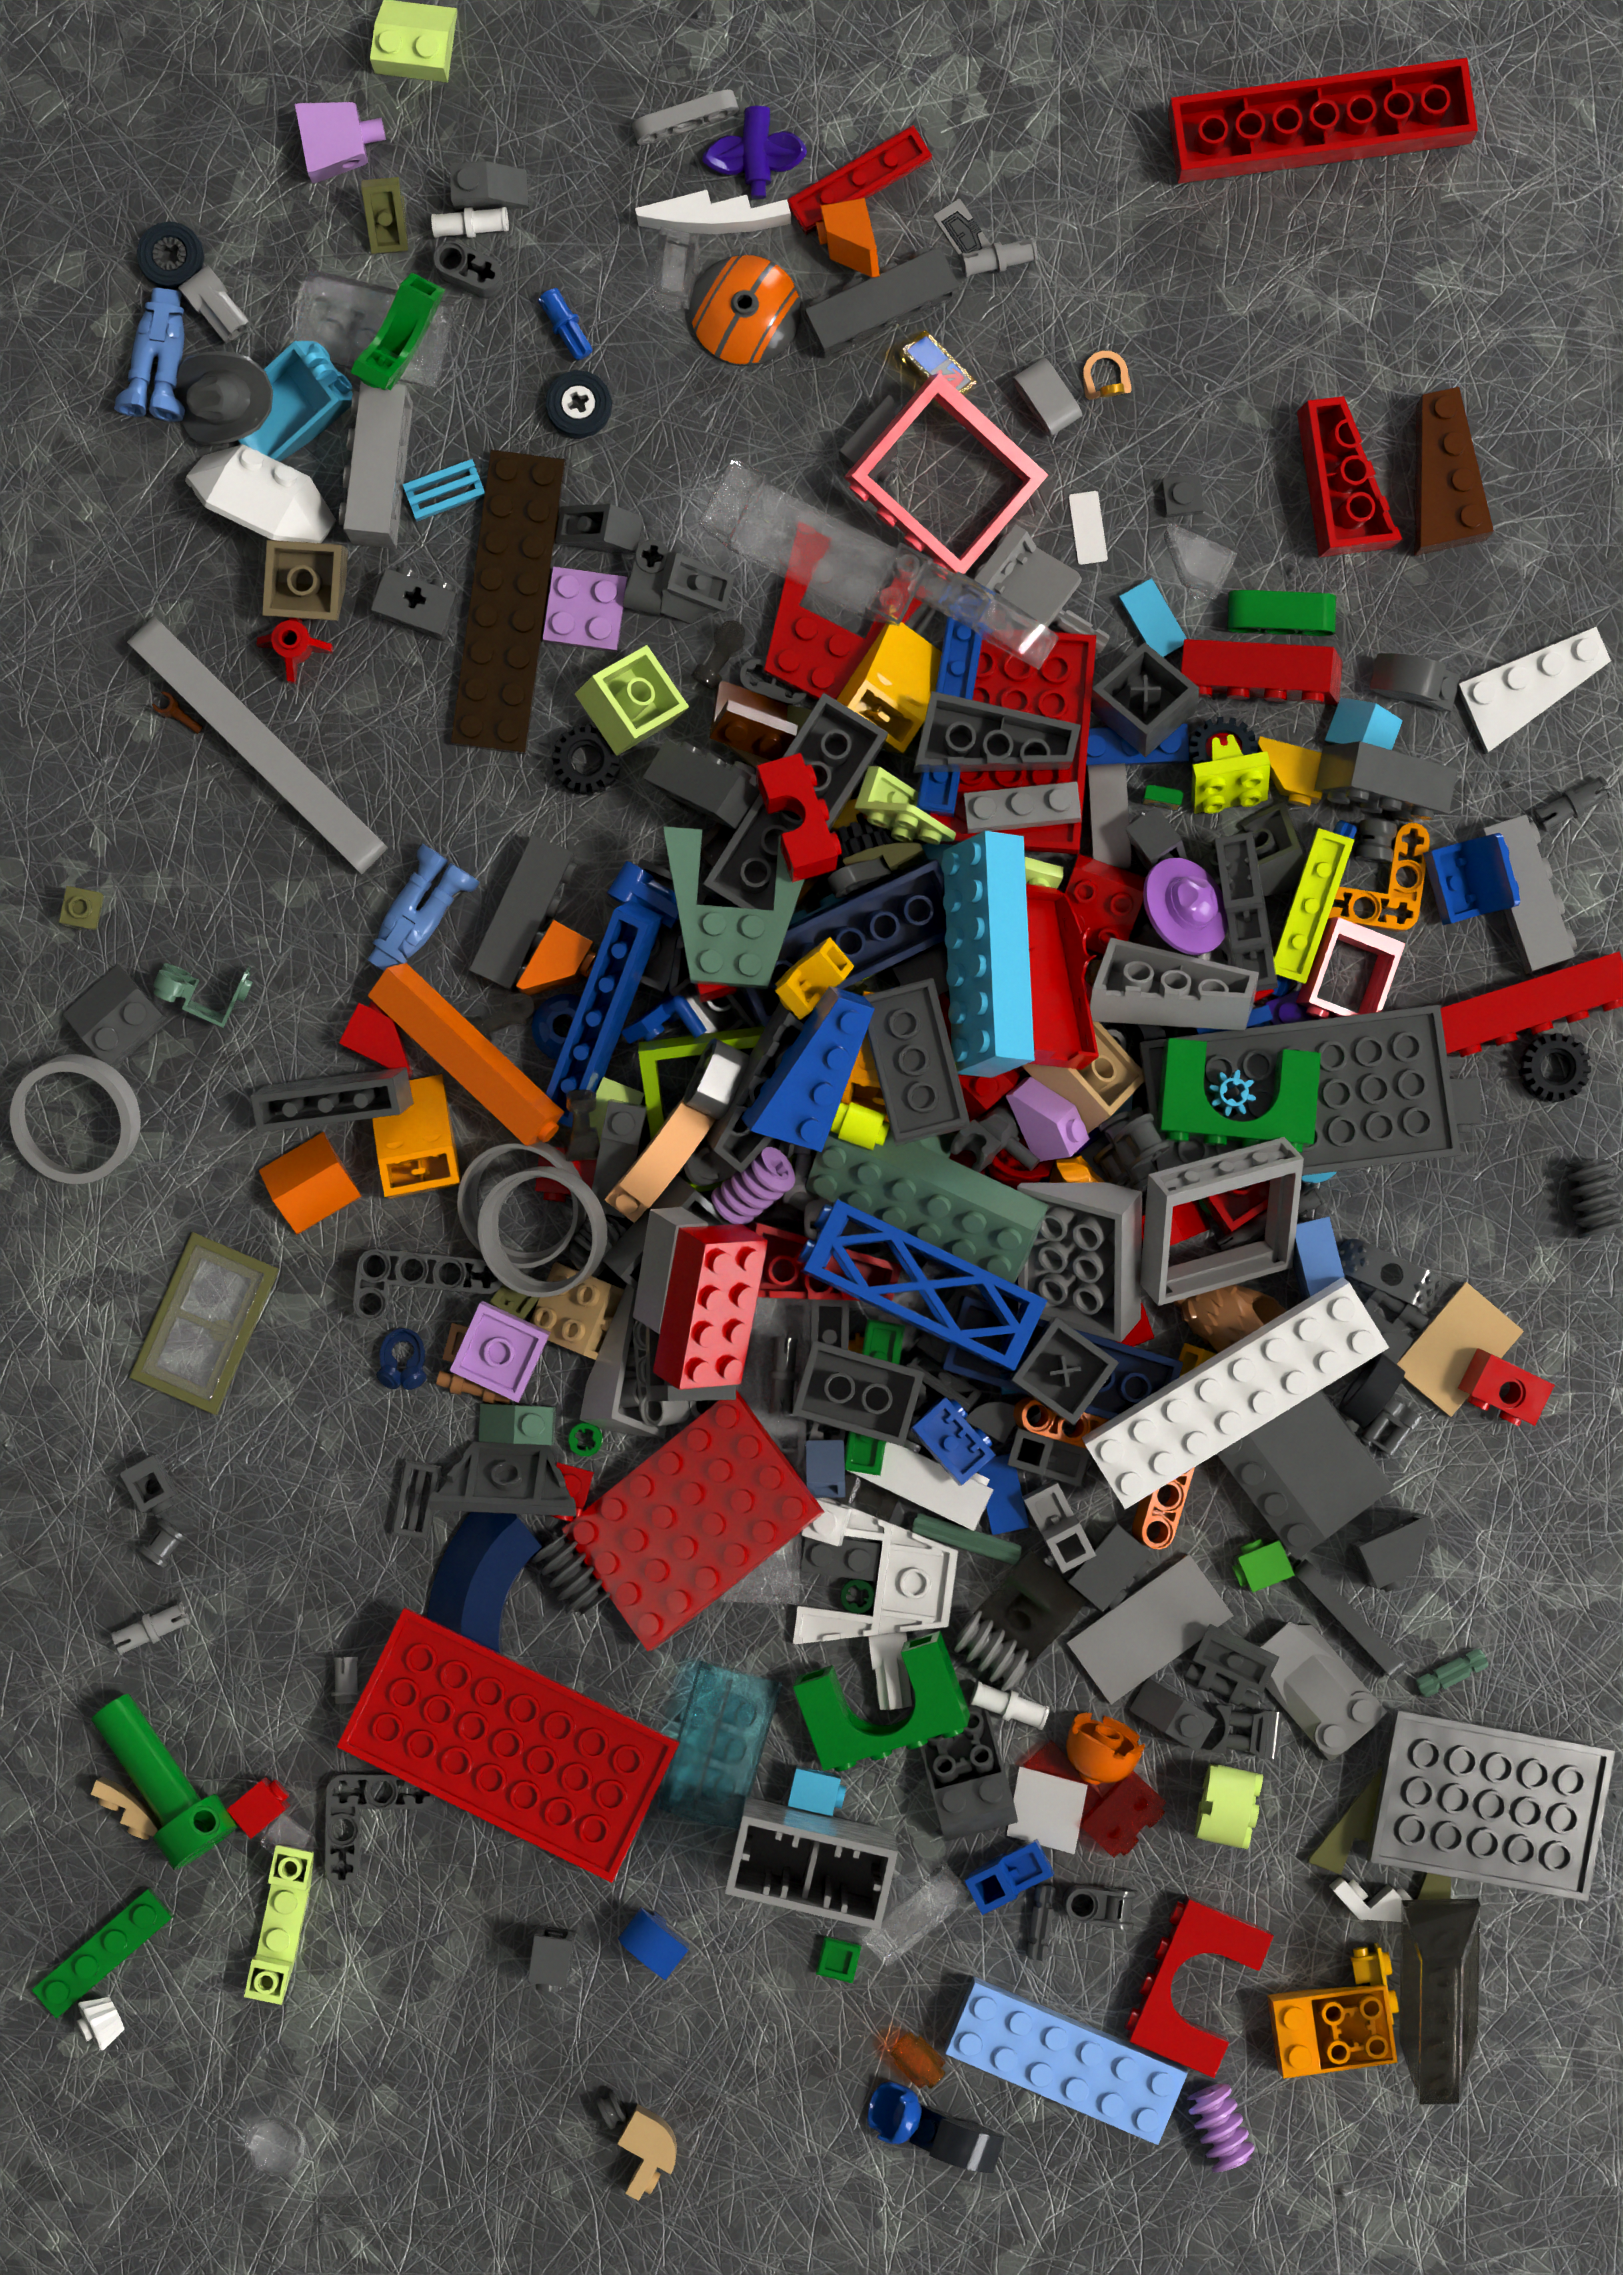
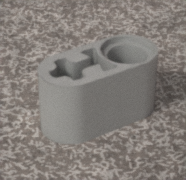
M1045 357L1012 378L1020 396L1043 430L1050 437L1082 417V411L1078 403Z

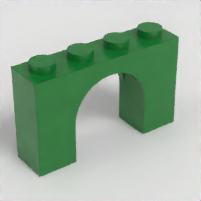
M1168 1038L1164 1041L1156 1131L1166 1134L1165 1140L1188 1142L1189 1136L1204 1137V1144L1226 1146L1227 1140L1242 1141L1241 1147L1246 1148L1285 1137L1299 1153H1303V1147H1309L1314 1144L1321 1053L1289 1049L1279 1051L1276 1058L1274 1093L1270 1106L1258 1119L1239 1122L1227 1119L1216 1112L1205 1095L1204 1071L1207 1041Z
M940 1631L904 1642L901 1655L915 1692L916 1703L908 1716L893 1724L876 1725L859 1718L846 1702L833 1665L797 1676L793 1689L823 1771L835 1768L837 1772L844 1771L855 1766L858 1760L870 1757L871 1760L883 1759L892 1754L893 1749L906 1746L907 1749H915L925 1745L929 1738L942 1735L943 1738H950L964 1731V1727L968 1726L970 1713Z

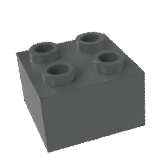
M1144 642L1092 689L1091 712L1146 757L1197 711L1199 687Z
M1051 1317L1007 1380L1066 1423L1075 1425L1119 1362L1059 1318Z

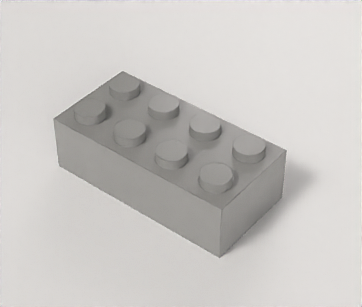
M361 381L360 391L353 392L351 410L352 414H356L355 429H349L347 450L352 451L351 466L345 465L343 474V488H347L348 496L347 503L341 502L339 509V525H343V532L347 534L353 545L397 549L404 488L402 484H404L413 409V401L406 385L395 384L390 391L388 389L383 390L367 386Z

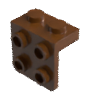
M726 681L720 682L716 688L710 739L774 761L784 756L797 735L798 725L786 721L787 706L781 702Z

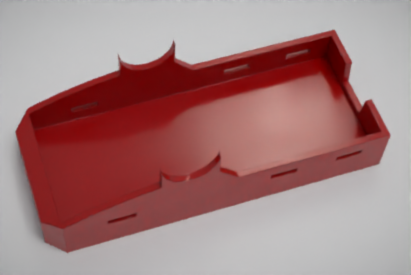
M1026 884L1035 1061L1027 1064L1082 1070L1099 1057L1084 979L1088 962L1097 956H1090L1086 950V937L1091 928L1088 927L1082 932L1075 910L1066 894L1056 888Z

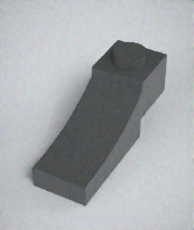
M614 1099L608 1101L592 1191L597 1196L604 1214L622 1218L626 1217L607 1203L605 1198L638 1159L647 1106Z

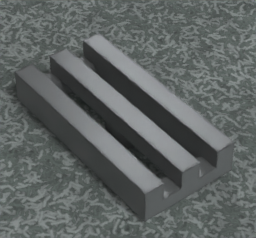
M411 1460L404 1461L391 1535L429 1541L435 1510H430L429 1496L433 1491L436 1493L439 1491L443 1466ZM412 1469L419 1470L408 1529H402L401 1525ZM432 1472L422 1532L416 1531L426 1473Z

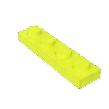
M1317 827L1274 954L1277 975L1306 984L1354 839Z

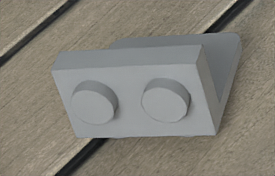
M1015 524L1009 534H1005L1000 539L996 551L988 562L978 568L971 585L982 600H988V606L1030 632L1040 635L1044 633L1080 585L1082 578L1076 570L1037 548L1029 533Z

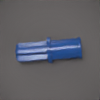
M553 288L543 293L540 299H538V303L549 317L553 325V333L556 335L560 334L576 360L579 361L592 353V347L577 324L579 322L578 315L573 314L568 308L558 288Z

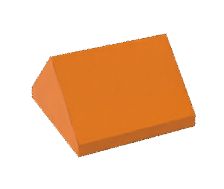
M324 1132L259 1170L272 1201L296 1235L362 1197Z

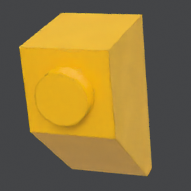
M1260 736L1257 740V753L1268 752L1271 764L1270 777L1280 795L1288 796L1289 803L1302 807H1310L1311 803L1317 804L1323 794L1314 791L1322 753Z

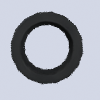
M1382 1353L1378 1354L1367 1364L1341 1400L1338 1409L1359 1426H1367L1380 1413L1398 1389L1404 1378L1405 1371Z

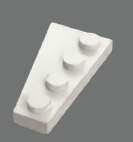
M1597 627L1458 684L1457 689L1485 754L1489 753L1611 661Z

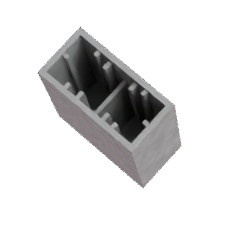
M746 1797L728 1873L725 1894L880 1930L898 1854L895 1831Z

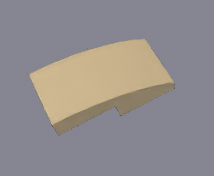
M105 1777L96 1780L91 1795L98 1797V1804L114 1811H119L120 1807L125 1808L120 1823L129 1827L128 1833L148 1840L150 1836H154L163 1827L153 1811L132 1792Z

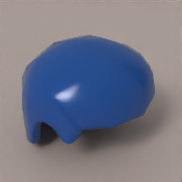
M891 2081L881 2083L873 2092L868 2106L867 2122L869 2127L881 2134L877 2137L879 2140L899 2145L908 2141L916 2132L922 2113L916 2093L907 2086Z

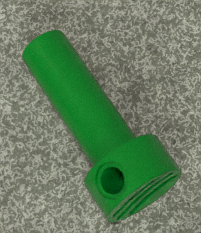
M125 1694L115 1699L92 1717L91 1721L163 1827L152 1839L173 1870H178L196 1860L223 1841L237 1828V1823L227 1812L226 1807L217 1794L201 1800L130 1694Z

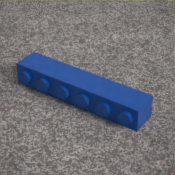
M632 901L615 908L546 1091V1095L565 1112L558 1122L570 1128L586 1120L601 1080L608 1068L664 916Z

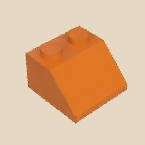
M553 920L516 984L517 988L522 994L531 996L578 983L583 975L589 978L597 957V948L594 942Z

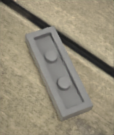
M1077 782L964 793L968 834L1081 822Z

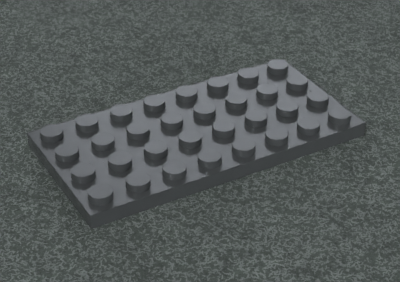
M1440 1005L1248 1028L1245 1031L1232 1030L1175 1037L1176 1039L1207 1041L1204 1091L1210 1104L1215 1100V1093L1209 1092L1207 1087L1221 1084L1217 1079V1074L1223 1072L1227 1079L1232 1078V1074L1236 1070H1240V1079L1244 1082L1248 1080L1254 1081L1248 1089L1249 1094L1255 1096L1256 1100L1243 1103L1246 1113L1241 1116L1237 1113L1236 1109H1232L1230 1115L1226 1117L1227 1119L1239 1122L1258 1119L1270 1106L1274 1093L1276 1058L1279 1051L1289 1049L1321 1053L1314 1144L1309 1147H1303V1153H1300L1304 1158L1302 1176L1461 1155ZM1167 1039L1138 1043L1147 1111L1154 1117L1152 1123L1155 1129L1157 1126L1163 1044ZM1227 1086L1228 1090L1223 1094L1225 1099L1233 1098L1236 1101L1235 1097L1240 1094L1239 1090L1236 1087L1230 1089ZM1219 1105L1213 1107L1216 1112L1223 1116V1108ZM1158 1133L1163 1142H1168L1170 1148L1154 1161L1155 1169L1158 1172L1242 1149V1141L1227 1140L1226 1146L1204 1144V1137L1189 1136L1188 1142H1174L1165 1140L1166 1134Z

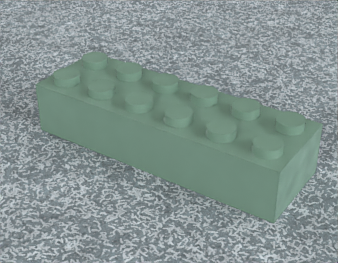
M829 1131L822 1152L817 1151L805 1187L806 1190L831 1202L838 1199L1013 1284L1015 1283L1029 1258L1048 1209V1204L914 1142L895 1146L893 1135L890 1131L887 1133L883 1146L875 1144L873 1151L838 1138L839 1134Z

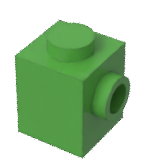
M1261 1538L1240 1546L1242 1553L1234 1556L1237 1565L1232 1566L1235 1578L1240 1588L1247 1586L1248 1591L1252 1593L1295 1576L1282 1543L1278 1539L1264 1544Z

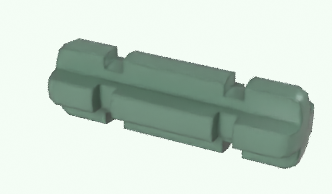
M1475 1649L1465 1654L1466 1658L1462 1659L1459 1657L1433 1670L1434 1674L1430 1675L1427 1673L1417 1678L1415 1681L1420 1694L1428 1698L1438 1693L1439 1688L1446 1689L1470 1677L1471 1672L1478 1673L1488 1667L1487 1658L1481 1649Z

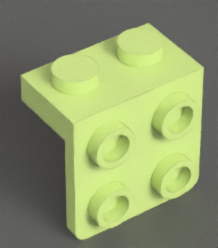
M868 766L855 809L868 816L867 821L869 823L887 828L892 832V838L904 843H912L913 839H920L929 844L939 845L941 841H954L956 832L916 807L918 791L883 768Z

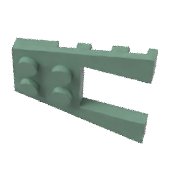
M664 826V839L690 982L768 989L805 881L803 879L792 883L780 850L781 835H779L774 908L773 910L697 905L702 829Z

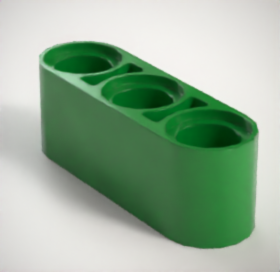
M1233 590L1228 592L1227 630L1235 633L1331 636L1335 634L1337 596L1329 593Z

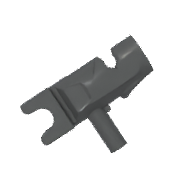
M1008 1101L999 1102L996 1107L978 1121L973 1119L970 1122L971 1127L961 1129L950 1147V1151L954 1155L962 1151L973 1153L976 1157V1162L973 1163L971 1169L977 1172L982 1171L992 1163L996 1154L1002 1149H1005L1029 1171H1032L1040 1161L1038 1157L1019 1142L1020 1138L1018 1136H1023Z

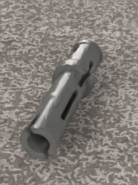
M1313 1182L1300 1191L1298 1218L1325 1203L1323 1196ZM1267 1211L1231 1233L1217 1239L1216 1243L1220 1250L1224 1252L1262 1241L1265 1238Z

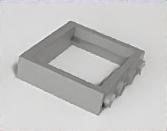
M1285 1137L1148 1174L1140 1285L1158 1306L1292 1268L1304 1158ZM1270 1180L1264 1240L1168 1267L1173 1206Z

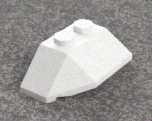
M241 444L203 455L186 476L185 482L189 487H192L195 495L205 508L271 540L322 543L335 526L336 519L310 476L246 445Z

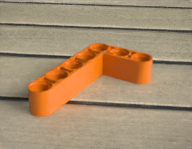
M1026 1397L1017 1402L1013 1414L1016 1424L1023 1430L1085 1449L1087 1447L1082 1437L1109 1421L1108 1419L1083 1412L1076 1422L1077 1425L1074 1433L1066 1436L1062 1430L1064 1420L1032 1397ZM1038 1405L1041 1410V1418L1036 1424L1030 1425L1026 1417L1030 1407ZM1195 1467L1167 1484L1170 1487L1171 1496L1166 1503L1160 1504L1157 1494L1159 1489L1139 1501L1132 1525V1533L1140 1544L1160 1550L1172 1543ZM1157 1521L1160 1526V1533L1157 1538L1150 1541L1146 1534L1149 1524Z

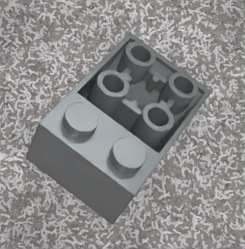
M976 1705L968 1707L970 1718L968 1726L964 1727L962 1733L950 1738H943L942 1735L929 1738L928 1742L920 1747L945 1842L1018 1822L989 1711Z

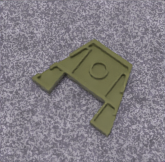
M1383 1767L1377 1770L1340 1820L1328 1831V1835L1311 1852L1307 1860L1309 1863L1341 1875L1354 1839L1370 1841ZM1424 1872L1414 1900L1415 1903L1448 1916L1450 1912L1451 1877Z

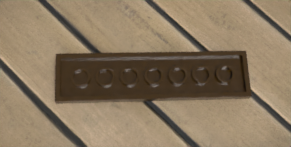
M491 450L451 737L452 745L526 755L566 464L565 459Z

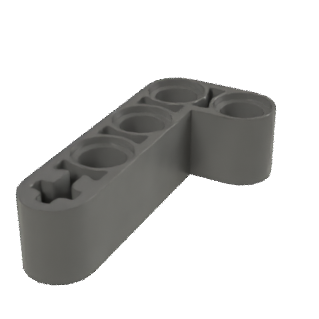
M372 1249L364 1252L358 1259L353 1307L361 1319L379 1321L385 1318L390 1311L393 1286L493 1295L503 1286V1283L498 1279L497 1282H491L490 1288H485V1282L470 1279L472 1287H466L469 1279L468 1264H474L471 1271L473 1273L484 1274L487 1272L488 1265L482 1259ZM374 1256H380L385 1261V1271L379 1277H372L367 1272V1262ZM411 1260H418L423 1266V1274L416 1281H409L404 1275V1267ZM455 1263L461 1270V1276L457 1283L448 1285L443 1281L441 1272L447 1264ZM375 1293L380 1297L382 1306L378 1313L368 1315L364 1311L362 1303L367 1295Z

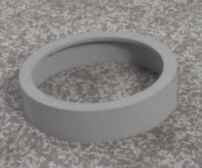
M69 1054L55 1057L43 1063L22 1080L14 1093L10 1106L11 1132L23 1157L43 1175L67 1184H85L107 1176L129 1157L135 1148L140 1133V1110L130 1085L113 1067L91 1056ZM56 1072L79 1073L96 1081L111 1096L120 1116L121 1133L114 1154L104 1165L89 1172L71 1170L50 1160L37 1147L26 1124L25 1100L29 1089L42 1077Z
M517 1138L493 1146L472 1161L461 1179L457 1206L462 1227L477 1250L481 1252L477 1229L480 1214L477 1204V1190L480 1178L490 1162L505 1152L524 1149L543 1156L556 1168L566 1170L582 1180L574 1164L561 1151L542 1141L525 1146ZM571 1190L573 1200L572 1224L560 1242L553 1247L537 1252H523L501 1243L507 1257L517 1268H532L543 1265L569 1248L570 1243L575 1239V1234L580 1231L586 1219V1210L583 1204Z
M532 1167L503 1179L487 1195L478 1218V1241L486 1264L504 1285L527 1296L551 1297L564 1293L583 1283L599 1266L607 1244L606 1218L597 1196L580 1178L556 1167ZM546 1177L560 1182L578 1197L588 1214L592 1229L590 1256L586 1265L568 1279L553 1282L534 1279L521 1272L510 1261L502 1247L498 1230L500 1210L509 1193L516 1186L529 1179Z

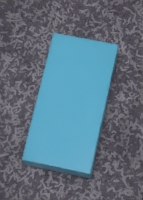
M1152 578L1119 596V601L1143 642L1148 644L1163 658L1183 648L1184 639L1187 638Z

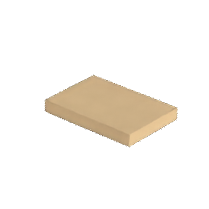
M1464 1282L1405 1351L1397 1365L1405 1371L1404 1379L1448 1417H1452L1470 1395L1458 1389L1477 1348L1502 1358L1524 1331L1471 1285Z

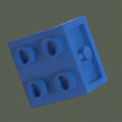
M946 1397L929 1400L924 1405L928 1411L909 1428L958 1486H962L995 1456L994 1452L989 1448L992 1442L981 1429L976 1428L974 1430L964 1419L967 1417L966 1411L956 1400L951 1399L949 1401Z

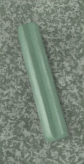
M921 1513L915 1516L911 1527L912 1532L1011 1565L1018 1563L1022 1551L1020 1545Z

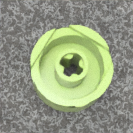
M1209 1764L1202 1787L1204 1789L1201 1802H1199L1197 1812L1196 1838L1248 1849L1252 1828L1256 1827L1259 1805L1255 1803L1256 1796L1259 1797L1261 1792L1263 1774Z

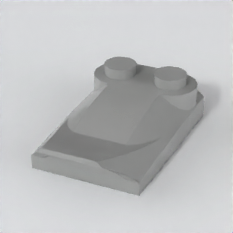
M1289 1621L1260 1647L1279 1656L1266 1689L1328 1761L1331 1762L1347 1751L1387 1713L1377 1698L1371 1694L1311 1624L1298 1625Z

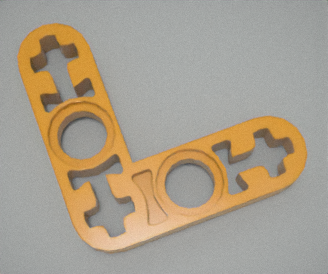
M1408 823L1397 831L1396 837L1393 840L1392 850L1394 854L1389 867L1386 894L1339 887L1334 902L1342 903L1344 895L1350 896L1346 905L1347 917L1340 915L1343 908L1332 907L1328 918L1340 917L1363 927L1395 932H1404L1410 929L1417 922L1420 912L1426 871L1423 853L1428 852L1430 843L1427 829L1417 823ZM1410 831H1414L1415 838L1421 840V844L1416 845L1412 852V858H1420L1419 863L1412 860H1398L1399 855L1403 857L1407 855L1408 843L1402 842V837L1409 835ZM1408 867L1415 872L1417 880L1414 886L1405 888L1398 884L1396 873L1400 868ZM1366 898L1372 902L1374 913L1370 918L1362 919L1355 914L1353 906L1356 900ZM1381 901L1387 902L1384 908L1386 910H1396L1400 904L1405 905L1404 910L1410 913L1411 917L1406 918L1402 924L1397 923L1396 916L1385 914L1383 916L1384 922H1379L1378 918L1382 911Z

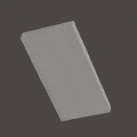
M1187 1554L1120 1602L1114 1610L1111 1609L1066 1641V1643L1112 1705L1203 1639L1209 1624L1219 1627L1234 1615L1190 1554Z

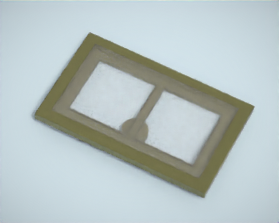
M191 1232L129 1378L217 1415L280 1269Z

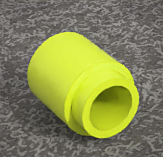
M840 1102L830 1131L839 1134L838 1138L873 1151L875 1144L883 1146L890 1124L884 1122L886 1116L884 1113L853 1102L850 1105Z

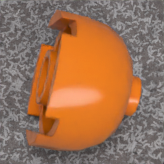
M1093 1713L1077 1714L1068 1732L1066 1748L1068 1759L1080 1773V1777L1088 1783L1099 1785L1100 1783L1120 1781L1130 1775L1145 1749L1144 1743L1138 1744L1140 1736L1137 1732L1111 1717L1103 1716L1102 1723L1090 1720Z

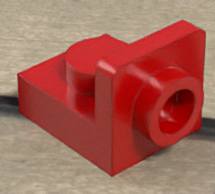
M557 1462L556 1466L562 1472L567 1490L571 1498L573 1497L576 1502V1516L581 1517L585 1509L594 1472ZM550 1515V1516H552V1517H555V1518H558V1519H562V1520H566V1521H570V1522L573 1521V1517H574V1516Z

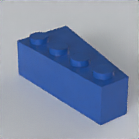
M832 986L827 988L801 1027L803 1029L793 1045H789L781 1057L783 1059L772 1077L767 1078L760 1089V1095L752 1107L749 1106L741 1117L750 1131L822 1152L875 1010L864 996Z

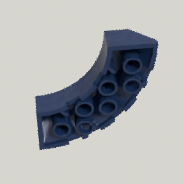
M470 1513L449 1543L431 1589L427 1618L502 1655L503 1618L509 1593L525 1565L545 1546L520 1514Z

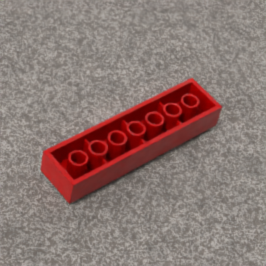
M1467 58L1171 97L1167 111L1178 184L1467 145L1472 143L1478 132Z

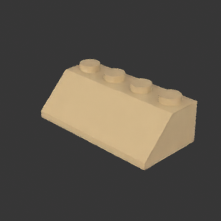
M1093 1021L1099 1057L1084 1069L1036 1064L1022 1065L1032 1078L1076 1106L1081 1120L1085 1124L1087 1134L1111 1117L1144 1082L1142 1069L1108 1031L1096 1021Z

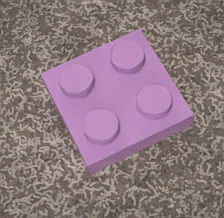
M553 566L543 642L617 653L624 610L623 601L628 578L625 576Z
M481 1301L450 1371L519 1403L551 1332Z

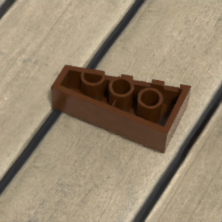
M1454 387L1423 394L1416 405L1415 453L1417 454L1414 557L1486 541L1494 531L1460 388Z

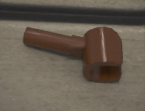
M161 692L170 700V704L166 709H160L152 703L155 711L164 718L173 717L177 721L179 720L196 734H199L203 726L186 715L179 708L178 701L170 693Z

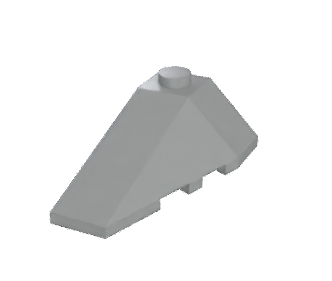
M627 1283L587 1380L580 1420L609 1431L663 1439L665 1438L667 1425L650 1427L644 1423L640 1415L633 1344V1327L637 1321L633 1318L637 1291Z

